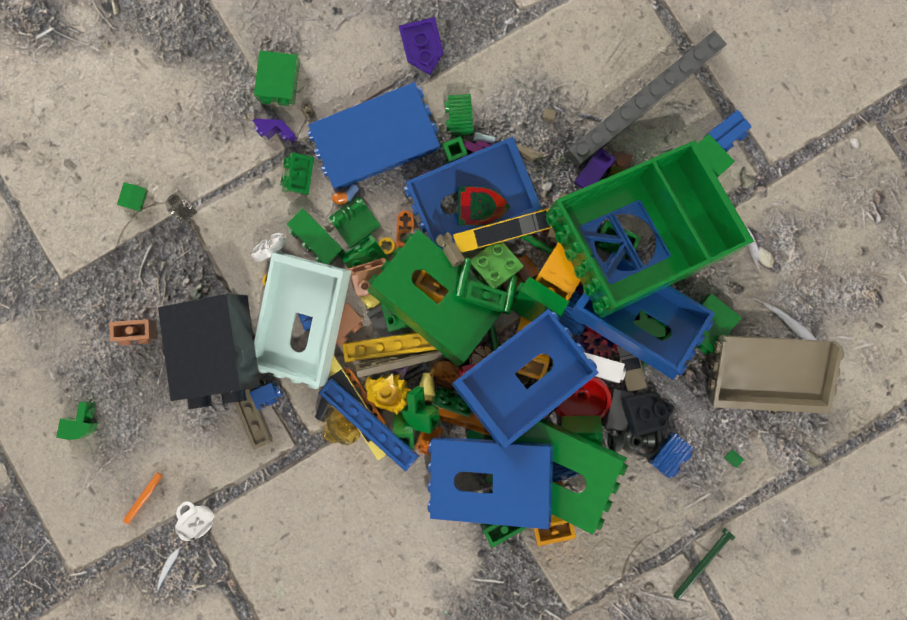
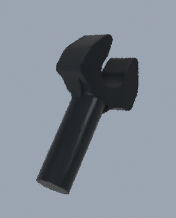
M423 362L406 372L404 377L408 381L424 371L430 373L431 367H428L426 362Z

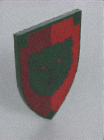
M458 186V225H488L499 220L510 208L508 202L492 189Z

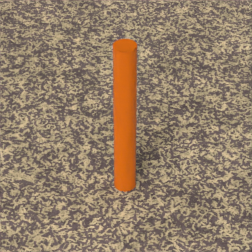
M157 472L124 517L123 522L129 525L163 478L161 473Z

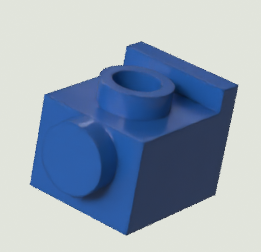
M275 382L249 392L257 410L265 408L264 404L267 407L276 403V398L283 395L280 386L276 385Z

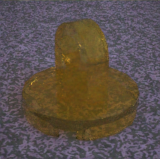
M336 408L328 414L327 426L323 431V437L326 441L330 443L339 442L342 445L348 446L360 438L361 433L357 427Z

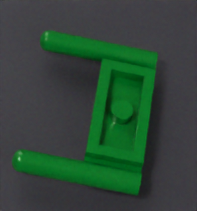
M465 258L455 297L510 315L518 278L515 274L509 279L507 293L471 280L467 281L471 259Z

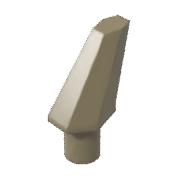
M516 144L520 155L533 162V159H543V152H536L534 148Z

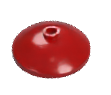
M595 376L554 410L560 418L561 416H601L602 419L610 409L611 393L608 386Z

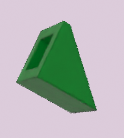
M734 450L724 457L735 468L745 461Z

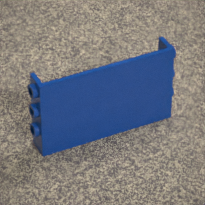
M415 82L308 124L310 128L307 131L311 142L315 141L317 146L314 149L317 158L322 159L324 166H321L325 177H329L335 191L441 150L436 137L438 129L435 122H430L428 117L431 115L428 104H423L421 99L424 98L421 87L416 86Z

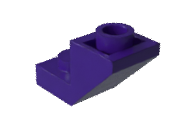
M253 120V123L256 125L255 131L261 137L265 135L268 140L277 132L284 141L289 140L292 144L298 139L282 120Z
M601 148L591 158L574 184L582 189L601 181L604 174L615 163L616 158Z

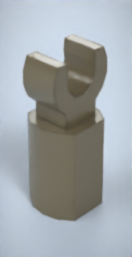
M449 232L443 237L440 234L436 238L437 244L443 247V252L452 267L460 265L465 260L456 244L452 242V236Z

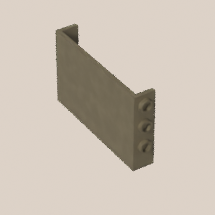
M718 335V339L714 343L715 359L711 362L712 378H709L708 381L710 389L708 400L713 407L831 413L833 397L837 393L836 382L837 378L840 377V362L844 357L843 347L836 341Z

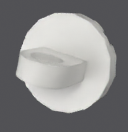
M276 233L270 236L271 240L267 241L265 239L252 250L251 257L255 262L265 259L271 262L272 252L283 253L281 248L287 241L282 233Z
M184 502L178 507L176 512L179 520L175 526V532L184 541H191V538H200L212 527V520L215 515L207 506H195L191 502Z

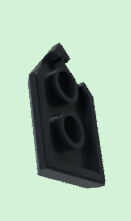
M656 392L626 397L622 399L621 403L630 432L634 437L667 429L670 414L673 413L675 406L671 403H666Z

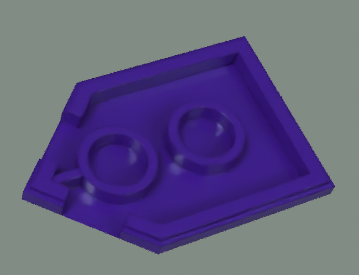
M435 17L399 25L407 62L431 75L444 54Z

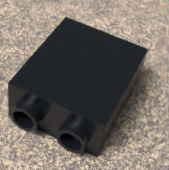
M223 294L158 307L170 401L187 399L188 410L213 406L211 395L221 394L222 404L247 401L245 390L261 387L248 295Z

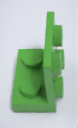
M503 242L488 246L471 259L470 269L484 285L500 290V285L523 268L522 263Z

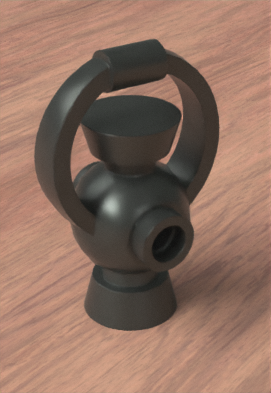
M630 429L623 431L620 437L609 434L607 438L610 450L617 453L623 449L628 453H634L643 458L656 455L664 442L662 430L656 431L655 436L652 432L634 437ZM656 438L657 444L652 451L648 453H641L639 451L643 445L654 447Z

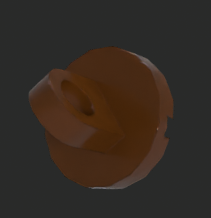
M438 361L432 365L430 376H434L435 382L440 386L456 390L452 383L459 379L458 371H461V367H457L453 362Z

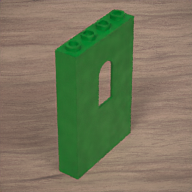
M417 230L414 235L410 232L403 240L406 243L403 248L398 246L392 253L394 257L392 261L386 260L381 266V274L379 276L375 274L369 280L370 287L367 289V292L458 367L467 360L502 312L456 298L462 266L452 267L443 250L420 230ZM415 270L426 271L449 291L439 304L413 284L411 277ZM471 273L468 274L467 281L471 280L482 284Z
M542 418L515 441L553 444V461L584 476L587 484L585 490L580 493H575L552 482V515L593 535L597 529L601 530L605 519L602 518L604 512H609L613 503L610 500L612 493L616 495L621 484L618 482L620 475H625L628 465L625 464L627 457ZM488 473L485 481L493 484V474Z

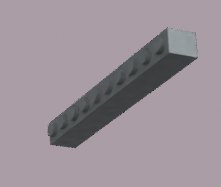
M714 30L571 146L566 156L578 169L601 148H604L717 56L727 45L726 42Z

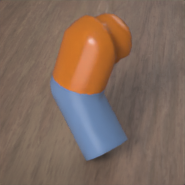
M351 184L347 191L334 193L332 201L336 204H348L352 201L359 188Z

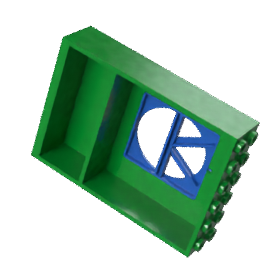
M696 140L555 200L545 214L548 225L555 232L557 242L565 250L566 259L572 263L576 277L581 280L585 294L590 297L594 311L601 318L729 258L754 242ZM616 215H634L645 221L652 229L656 247L653 257L645 266ZM609 219L617 236L598 234L596 231L604 220ZM595 241L622 244L609 265H606L598 256L595 249ZM626 252L635 266L634 271H619L616 269Z

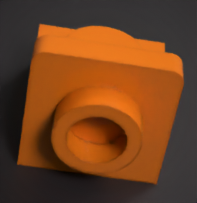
M437 427L431 434L421 432L415 448L422 454H430L429 443L431 439L441 436L443 428Z

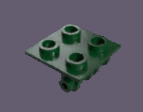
M437 388L431 405L466 417L470 416L471 409L459 394L453 393L447 388Z

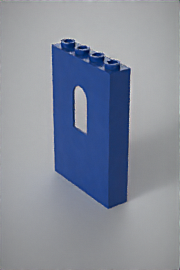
M513 136L406 181V186L403 187L407 197H412L414 204L411 207L415 216L418 214L422 222H419V226L422 232H426L429 239L437 246L439 245L436 242V238L440 234L443 237L449 232L452 236V242L455 243L453 234L486 226L458 225V212L448 215L442 211L440 206L442 199L457 192L458 186L486 187L499 193L510 205L509 210L493 223L542 209Z
M615 252L611 253L605 262L606 265L610 264L616 254ZM622 258L616 269L619 271H634L635 266L630 261ZM668 286L603 318L594 311L590 297L584 292L574 306L570 316L673 380L678 374L681 376L686 370V360L690 361L695 355L696 350L694 347L696 345L700 346L704 340L705 335H703V332L705 330L708 332L714 321L711 319L715 313L673 287ZM640 310L667 325L671 330V337L668 340H660L632 322Z
M549 309L452 383V386L501 449L509 446L599 373L595 362L586 357L583 347L579 343H575L571 338L572 334L569 329L563 327L559 322L558 315ZM537 355H549L553 360L551 371L526 389L515 373Z
M435 437L431 439L429 443L431 461L428 465V472L431 473V481L428 483L430 500L427 506V510L430 512V519L538 529L550 528L552 524L553 444L514 441L505 449H501L495 440ZM459 472L493 474V494L461 491L455 486L454 478Z

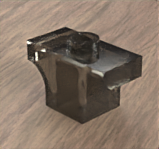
M180 190L170 195L165 201L167 211L183 225L198 213L196 207Z

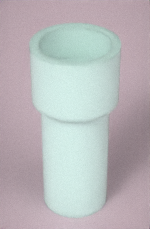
M475 132L473 141L494 144L495 137Z

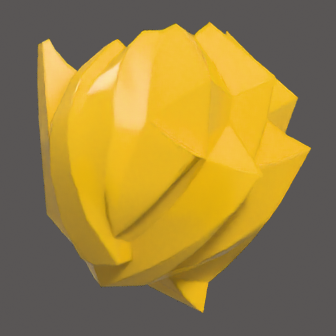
M391 373L378 379H371L368 376L366 379L367 399L374 403L376 407L394 412L395 414H398L399 411L405 408L407 405V394L411 390L407 388V381L400 380L401 374L393 375Z

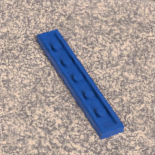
M331 378L321 389L319 394L405 472L419 458V455L334 378Z

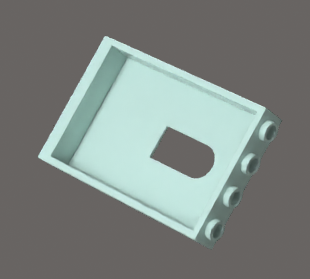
M272 252L254 341L258 372H270L277 378L287 377L290 378L291 382H303L308 384V387L319 389V387L327 384L350 280V270L285 253ZM296 313L313 317L307 347L302 352L293 350L290 343Z

